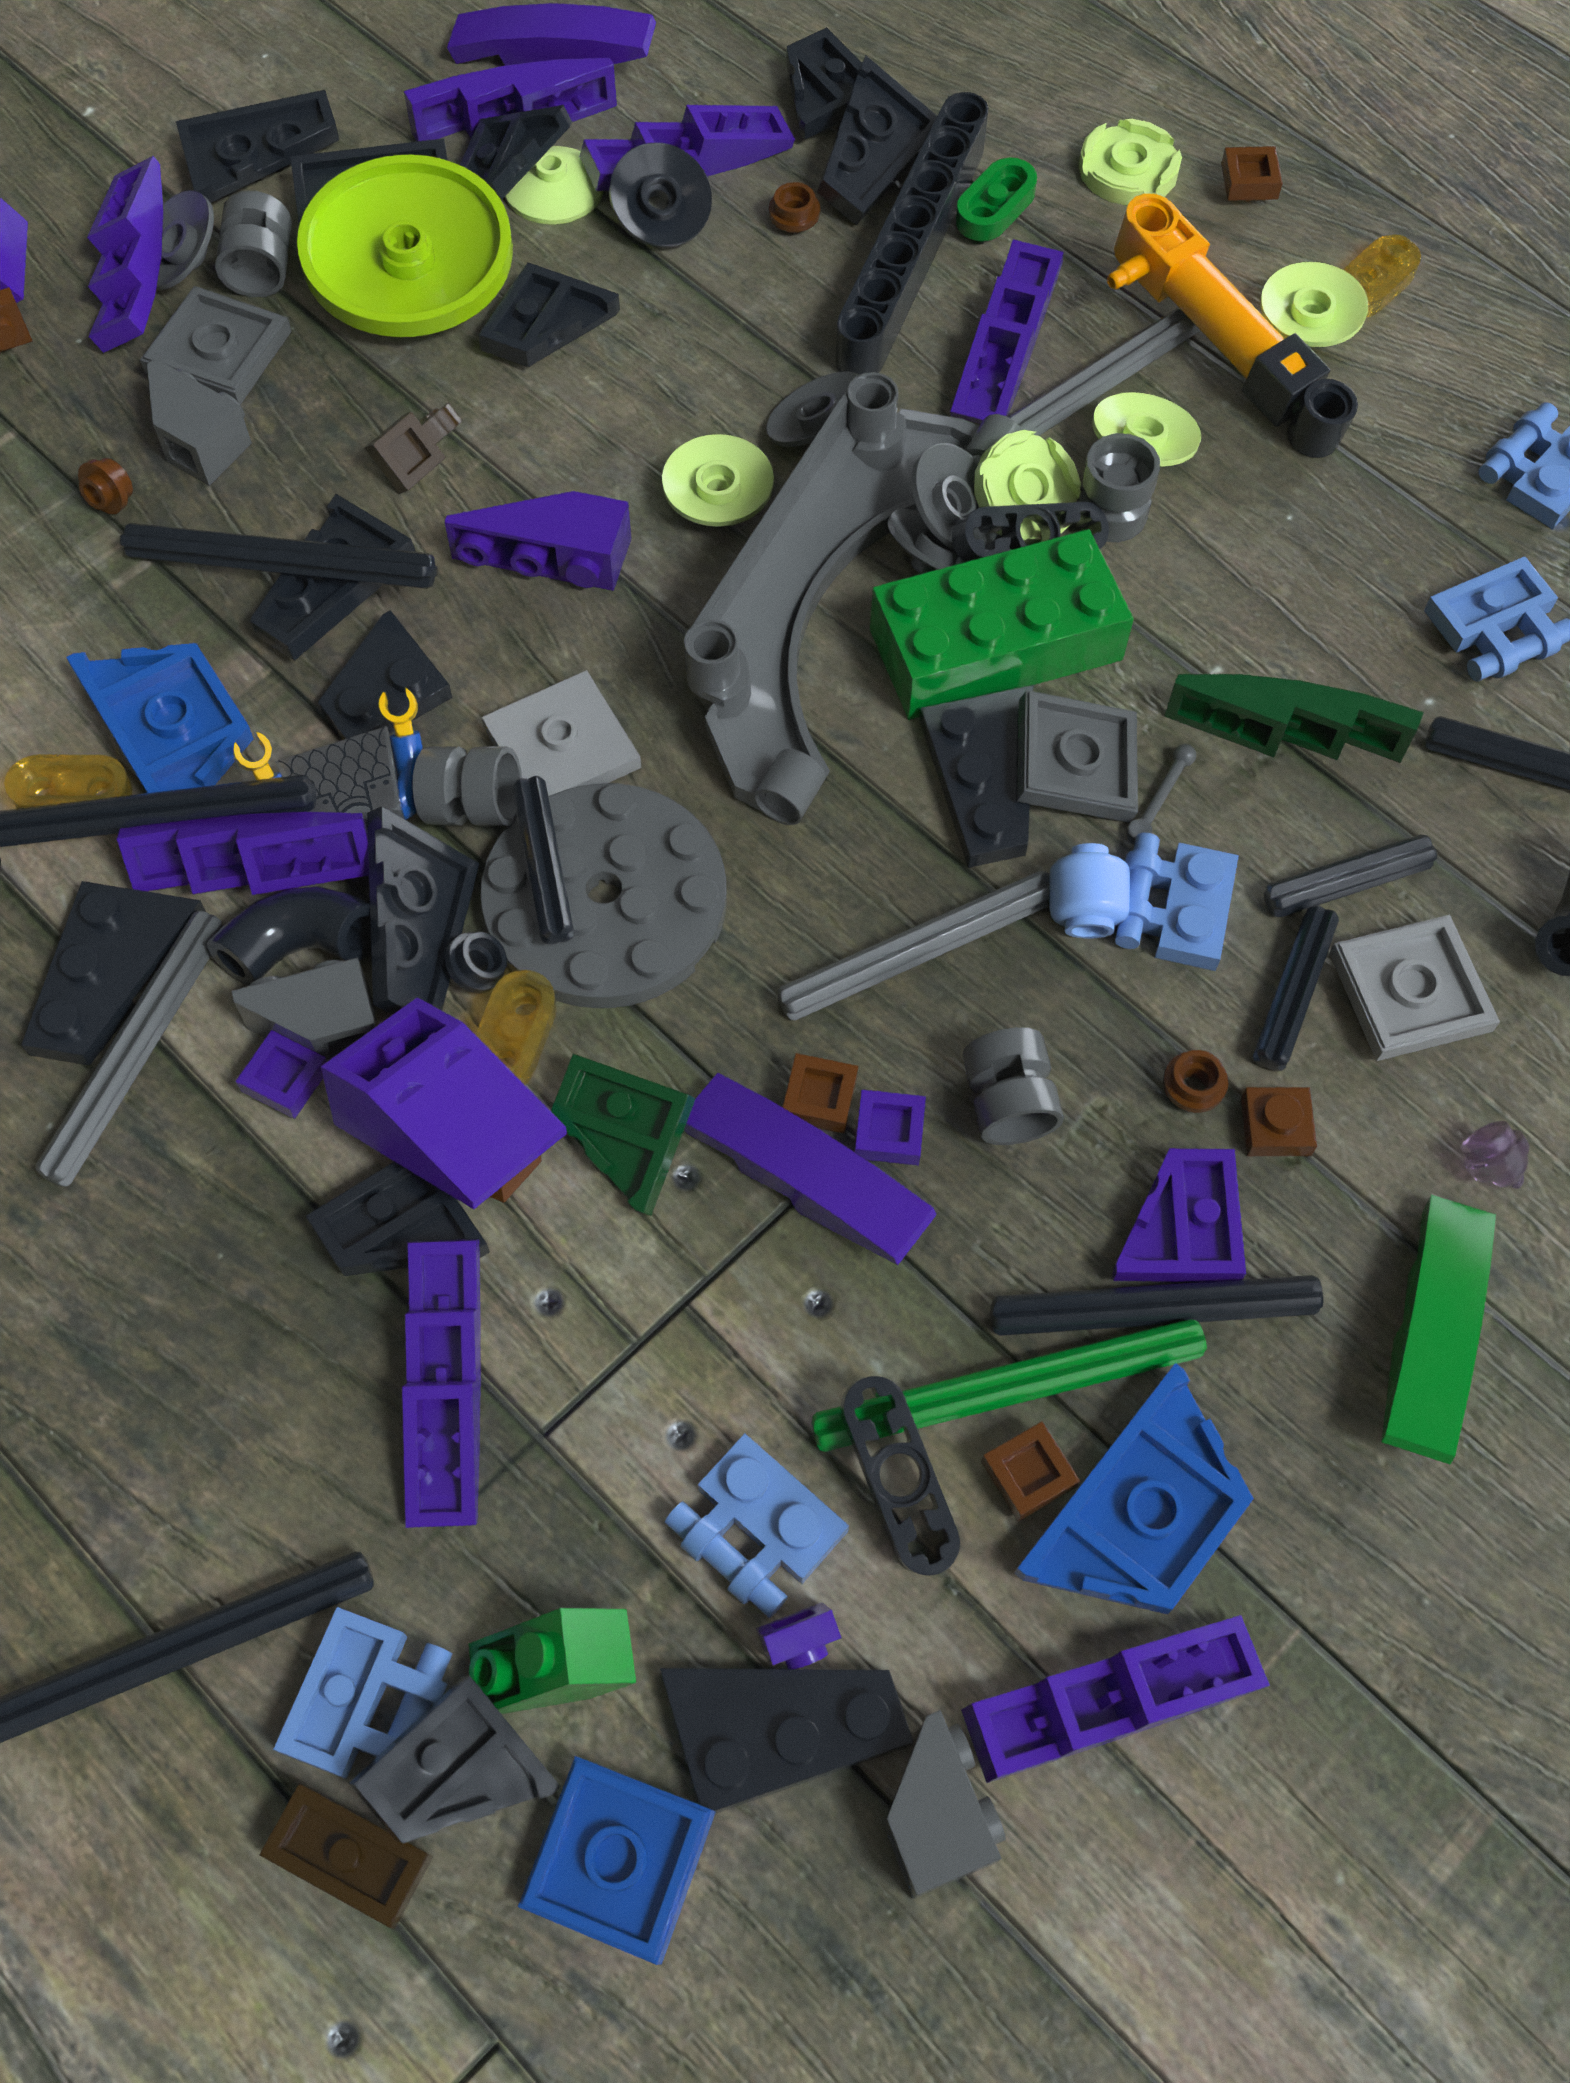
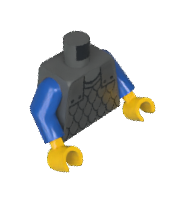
M406 688V694L410 702L409 709L404 715L394 716L388 711L387 696L383 692L379 699V708L382 715L389 722L393 723L395 734L390 736L387 726L287 757L275 761L279 772L273 773L268 763L272 751L270 742L259 732H255V736L264 750L262 759L256 762L245 760L236 742L234 743L233 756L240 768L252 771L256 780L295 775L308 776L310 780L314 781L316 787V807L307 812L362 813L368 834L367 813L380 806L406 821L417 813L413 796V771L416 759L423 749L420 732L413 731L411 721L417 714L418 703L415 696Z

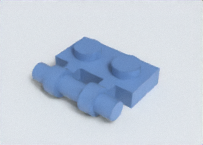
M1544 402L1536 410L1525 412L1514 424V433L1508 439L1498 440L1487 452L1486 462L1479 468V476L1488 484L1496 483L1501 477L1514 484L1506 500L1553 530L1570 511V426L1562 435L1553 430L1551 424L1558 418V410L1553 404ZM1530 449L1541 457L1534 463L1524 457V452Z
M1525 556L1431 596L1424 609V612L1456 653L1473 645H1476L1482 655L1469 660L1467 663L1468 674L1476 682L1490 676L1497 679L1509 675L1518 669L1519 663L1533 657L1538 660L1550 657L1558 653L1563 644L1570 641V619L1566 618L1553 623L1546 615V613L1551 612L1558 597ZM1518 626L1525 636L1510 642L1503 632Z
M1151 833L1138 834L1133 851L1128 852L1125 858L1130 872L1129 916L1118 924L1115 943L1126 949H1135L1140 945L1142 933L1157 936L1159 938L1155 958L1216 971L1221 959L1239 855L1178 843L1173 862L1164 861L1157 855L1160 843L1158 836ZM1151 887L1168 890L1164 909L1153 907L1148 902Z
M745 1433L698 1484L699 1492L715 1505L713 1510L701 1518L682 1501L671 1511L665 1520V1523L683 1539L680 1546L695 1561L704 1558L730 1582L727 1590L742 1604H746L750 1600L768 1618H771L788 1598L782 1590L769 1580L778 1568L782 1566L803 1584L849 1530V1525ZM734 1523L762 1548L756 1557L750 1561L722 1537Z
M337 1607L273 1750L347 1779L358 1751L377 1757L431 1707V1704L433 1705L443 1696L447 1684L441 1680L453 1653L436 1645L426 1643L416 1669L409 1668L397 1663L407 1640V1636L403 1632ZM386 1686L405 1693L388 1734L369 1727Z

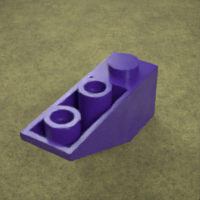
M576 491L447 515L444 522L452 559L461 560L473 566L486 565L516 571L528 577L541 576L571 582L584 588L596 587L611 591L615 589L632 539L629 504L627 501Z

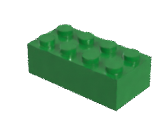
M1090 529L875 586L872 589L869 630L908 720L920 717L921 708L1036 685L1122 661L1134 617Z

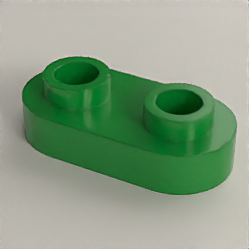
M1008 157L993 162L958 199L956 226L959 232L975 241H989L1003 234L1034 200L1037 184L1035 168L1027 161L1019 158Z

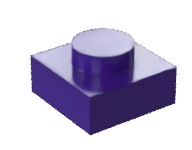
M271 1030L235 1082L242 1093L296 1119L322 1081L321 1066L327 1060L326 1057Z
M861 1090L855 1153L865 1160L919 1166L926 1096Z
M822 1602L756 1628L768 1660L772 1665L785 1661L788 1670L801 1668L823 1659L828 1655L826 1644L842 1638L832 1610Z

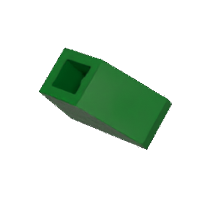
M559 1608L468 1643L470 1657L469 1676L501 1714L588 1700L636 1683L627 1609Z

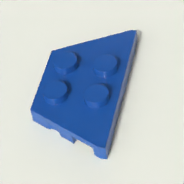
M197 643L168 645L159 650H150L145 647L121 649V658L89 661L85 652L73 653L66 657L73 672L146 793L216 785L235 762L233 756L234 743H237L242 754L254 739L249 725Z
M1177 1363L1169 1370L1019 1565L1014 1574L1022 1581L1168 1615L1254 1498L1239 1470L1232 1466L1224 1455V1443L1211 1418L1205 1420L1187 1386L1190 1379L1185 1370Z

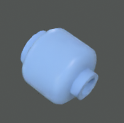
M1096 843L1076 845L1071 849L1070 855L1058 859L1051 866L1050 913L1056 923L1065 927L1067 935L1085 939L1110 936L1114 933V927L1118 926L1129 916V867L1121 858L1109 854L1107 846Z

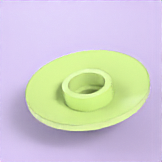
M552 146L505 196V200L509 207L522 218L535 223L555 225L569 223L586 216L599 204L604 191L595 190L579 157L581 151L569 147Z
M1301 262L1278 270L1267 280L1261 294L1260 307L1263 317L1283 338L1286 339L1296 333L1310 347H1327L1345 342L1359 332L1368 313V298L1361 284L1346 271L1325 263Z
M1136 392L1115 394L1102 400L1094 411L1092 426L1098 439L1115 433L1132 434L1143 438L1155 448L1160 457V466L1177 465L1189 460L1195 455L1201 442V431L1195 419L1177 404L1155 395Z
M723 434L705 435L684 443L670 455L662 474L663 491L670 506L682 517L694 523L715 527L738 524L755 516L769 501L774 484L773 469L770 461L757 446L742 438Z

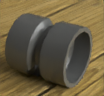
M241 191L231 195L224 203L215 269L218 278L226 287L234 292L248 297H267L277 293L283 287L286 277L287 251L290 244L292 221L289 211L282 202L269 194L259 191Z
M1115 433L1103 436L1093 443L1086 458L1083 483L1080 487L1081 493L1077 502L1093 503L1103 511L1109 525V535L1106 542L1119 543L1130 540L1142 532L1148 519L1152 503L1151 497L1155 491L1160 472V457L1155 448L1145 439L1132 434Z
M428 746L422 749L416 759L413 771V796L418 816L428 825L462 826L468 819L477 826L512 825L515 823L516 817H518L513 785L518 779L522 778L519 759L514 750L507 746H476L470 749L468 754L464 748L459 746Z
M1018 1027L997 1030L973 1040L963 1049L962 1058L969 1087L974 1093L980 1094L975 1098L974 1109L981 1138L986 1143L994 1145L1026 1143L1042 1138L1054 1132L1062 1125L1064 1115L1057 1087L1052 1080L1046 1079L1050 1075L1051 1064L1044 1037L1040 1031Z

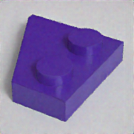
M1169 1148L1112 1271L1113 1281L1215 1282L1242 1280L1246 1275L1235 1149Z

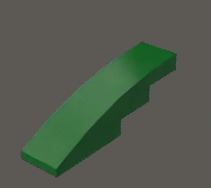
M1432 1194L1422 1211L1417 1259L1408 1274L1403 1323L1393 1340L1382 1443L1449 1465L1455 1458L1482 1328L1491 1268L1496 1214Z

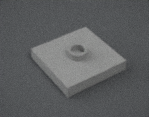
M587 670L481 717L484 730L493 745L512 748L519 759L522 778L542 777L546 781L548 796L582 785L610 783L641 768L640 755Z
M1450 915L1334 943L1329 953L1376 1061L1490 1033L1500 1023Z

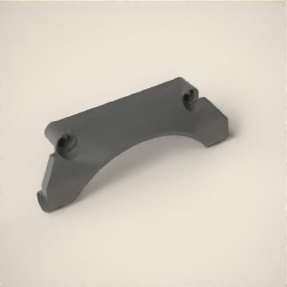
M876 372L863 373L856 376L850 382L847 390L684 638L687 685L699 697L713 702L705 715V728L736 799L762 811L769 818L785 825L800 823L830 772L808 731L800 705L797 684V665L801 643L814 610L823 594L843 569L874 542L891 533L888 528V520L895 510L910 509L918 511L912 490V472L917 458L923 451L935 444L948 443L964 449L979 462L982 454L1004 435L1023 430L1011 418L1000 414H992L985 417L980 426L961 418L902 408L897 413L898 388L895 382L888 376Z

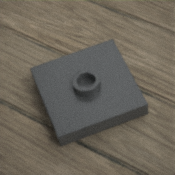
M194 286L140 359V362L147 375V364L153 358L176 370L179 368L184 369L199 383L217 393L225 392L241 405L292 330L288 317Z
M1025 690L1019 700L1017 802L1130 823L1138 813L1137 712Z

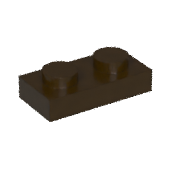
M300 1783L259 1856L391 1929H395L433 1858L432 1855L408 1842L403 1844L397 1842L388 1831Z

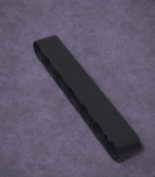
M960 92L949 96L943 103L838 317L835 364L839 372L849 371L861 375L871 372L879 373L882 370L957 211L958 199L967 190L983 156L989 107L981 96L970 92Z

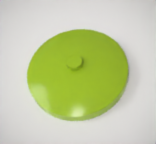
M423 155L381 157L360 163L340 173L326 183L310 201L300 221L297 237L298 256L305 281L321 306L335 318L349 326L371 334L390 337L429 335L453 328L472 318L484 309L501 290L508 277L513 257L509 218L496 192L482 178L465 167L444 159Z

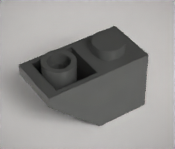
M153 358L147 364L152 421L168 463L210 486L252 444L244 421L245 413L240 404L225 392L217 393L199 383L186 370L181 368L176 370Z
M358 958L347 961H324L309 971L286 977H263L252 982L248 987L231 991L233 1001L248 1030L263 1038H266L270 1031L273 1030L326 1057L327 1062L378 1026L369 986Z
M941 1710L926 1716L883 1825L912 1899L995 1864L1002 1859L996 1844L1006 1840L1003 1826L992 1801L988 1796L977 1800L966 1770L975 1767V1761L965 1734L958 1723L947 1727Z

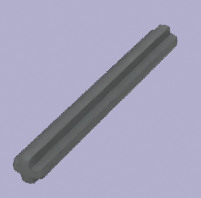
M1178 307L1018 410L1009 418L1014 420L1023 430L1036 432L1033 435L1040 436L1198 333L1200 329Z
M1046 871L1033 873L780 986L778 989L780 1007L789 1020H798L1050 906V875Z
M197 910L191 915L36 1163L35 1170L41 1177L63 1187L72 1183L211 957L207 943L223 927L222 921L219 918L202 910Z

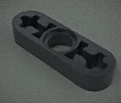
M1090 502L987 506L975 509L962 516L955 523L952 531V543L958 556L965 562L1028 546L1022 539L1020 532L1021 523L1024 518L1033 520L1039 526L1042 534L1041 542L1060 537V529L1076 523L1077 527L1085 528L1086 530L1090 529L1099 549H1101L1108 539L1109 525L1103 511ZM978 528L981 533H996L1002 530V538L984 544L983 540L974 538L973 530Z
M870 1376L853 1383L844 1393L840 1408L841 1417L898 1561L912 1572L926 1576L940 1574L955 1562L960 1549V1537L905 1396L901 1389L887 1378ZM871 1388L876 1398L887 1396L891 1401L892 1409L883 1413V1421L889 1435L896 1433L902 1427L907 1438L906 1443L885 1445L872 1456H870L865 1442L880 1439L875 1425L871 1420L859 1422L855 1414V1408L860 1407L864 1403L862 1391ZM894 1454L909 1456L916 1463L919 1470V1480L915 1489L904 1496L890 1494L885 1490L880 1480L882 1464L888 1457ZM928 1494L933 1508L919 1510L920 1515L928 1530H941L944 1541L935 1546L937 1558L932 1562H928L923 1554H910L907 1543L917 1538L916 1529L911 1517L906 1515L896 1523L892 1513L893 1508L913 1506L922 1501Z

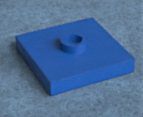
M575 1756L518 1907L655 1965H662L716 1811Z

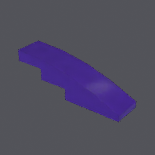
M558 3L501 6L458 14L447 49L456 64L499 54L504 65L583 58H610L613 64L647 57L656 21L652 14L605 6Z
M610 58L555 59L505 65L452 76L404 91L411 133L416 141L440 139L462 130H466L472 139L476 127L482 118L564 105L569 117L574 122L617 106L614 64Z
M686 105L682 122H635L631 140L584 139L579 157L595 190L609 191L610 180L619 160L628 151L643 144L665 143L684 150L700 164L708 177L747 166L791 149L795 138L777 106Z
M154 156L114 176L87 236L102 254L88 288L103 303L88 337L103 353L144 333L155 298L162 256L163 198L160 163Z
M1012 240L1001 277L997 276L986 313H982L950 411L951 417L961 418L981 424L985 417L992 414L1008 417L1050 303L1063 263L1062 251Z
M281 812L227 815L120 828L117 836V842L132 888L147 892L190 884L192 894L249 885L252 895L369 875L368 834L362 813Z
M720 1073L713 1077L695 1099L684 1128L686 1134L732 1157L741 1173L789 1197L799 1214L896 1265H899L937 1215L931 1205L837 1140L771 1100Z
M479 1239L412 1241L408 1243L409 1312L405 1313L407 1383L402 1386L405 1528L476 1525L478 1523L481 1396Z
M1239 1615L1120 1651L1108 1659L1046 1677L1034 1685L971 1703L961 1711L985 1781L989 1783L1180 1719L1264 1689L1270 1685L1242 1616Z

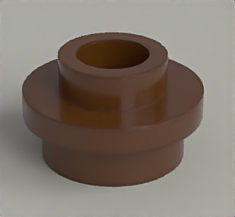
M790 182L781 185L775 191L769 203V218L777 228L787 232L797 233L808 230L818 222L820 217L819 201L815 197L814 191L803 183Z
M109 458L91 459L82 464L78 469L79 490L90 506L108 514H117L127 506L128 498L133 493V486L128 474L117 462Z
M1191 1050L1178 1054L1169 1062L1163 1075V1087L1167 1097L1174 1105L1188 1112L1202 1113L1214 1109L1221 1103L1228 1089V1076L1225 1068L1216 1056L1203 1050ZM1189 1077L1197 1078L1204 1084L1205 1089L1202 1091L1194 1090L1184 1083V1079Z

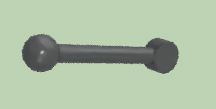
M1181 744L1174 750V763L1142 817L1133 820L1129 824L1126 834L1132 844H1135L1138 834L1152 833L1151 823L1184 767L1190 766L1196 760V751L1191 745Z

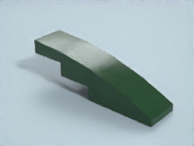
M1178 674L1164 717L1273 758L1276 755L1281 740L1334 760H1338L1345 743L1401 763L1417 732L1424 712L1364 693L1301 680L1244 674Z

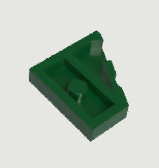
M573 1053L551 1112L566 1126L567 1134L574 1137L585 1149V1154L602 1173L607 1174L629 1199L627 1202L634 1210L652 1216L695 1098L686 1093Z

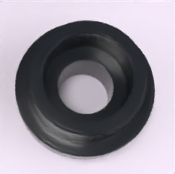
M468 932L459 935L448 945L445 953V963L450 976L461 988L472 993L481 994L489 992L502 981L507 966V955L502 944L494 936L485 932Z

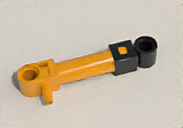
M1141 194L1134 197L1128 204L1114 245L1115 257L1120 265L1108 275L1107 283L1109 287L1117 290L1137 280L1158 303L1169 297L1246 378L1241 391L1275 427H1278L1291 419L1287 434L1288 440L1294 449L1312 458H1323L1331 455L1338 448L1358 409L1357 397L1352 389L1343 382L1327 379L1331 372L1330 368L1296 333L1286 339L1283 338L1206 257L1210 243L1180 213L1171 201L1157 194Z

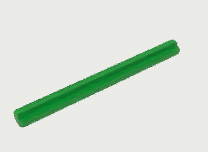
M1190 1319L903 1390L902 1392L916 1427L919 1429L1174 1365L1175 1363L1198 1359L1204 1355V1352L1207 1350V1344L1199 1322ZM887 1396L864 1400L860 1407L855 1408V1414L859 1422L871 1420L875 1425L879 1438L904 1432L902 1427L891 1435L887 1431L883 1421V1413L892 1409L891 1401ZM841 1406L816 1412L812 1416V1430L820 1451L827 1452L852 1445L841 1417Z

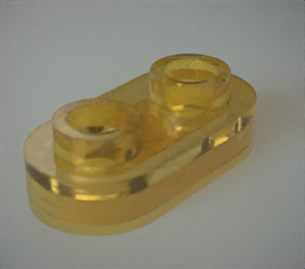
M1386 235L1379 237L1343 269L1352 275L1366 292L1368 298V313L1366 317L1378 314L1414 280L1421 261V253L1416 244L1405 236Z
M38 754L27 756L17 761L8 770L4 781L5 791L16 809L132 795V784L124 767L118 760L107 755ZM50 789L45 795H36L42 790ZM108 789L106 792L96 795L98 792Z
M518 970L505 975L495 985L476 1032V1036L499 1059L511 1058L515 1060V1064L509 1069L524 1085L531 1080L535 1073L557 1013L555 993L549 980L540 973L531 970ZM523 1004L536 1006L535 1010L528 1015H520L515 1012Z

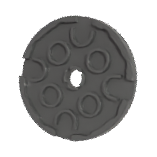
M620 783L582 785L548 796L574 928V936L571 940L552 945L546 944L541 940L519 817H516L515 823L503 831L488 856L481 882V903L487 931L504 947L507 955L506 967L519 980L524 978L534 986L550 993L551 999L587 1008H616L642 1003L668 992L685 981L695 972V965L705 955L711 944H716L723 927L727 907L726 875L722 857L714 839L705 826L691 812L674 800L645 788ZM599 880H605L606 884H612L621 890L619 897L609 903L594 902L588 897V894L594 887L599 885Z

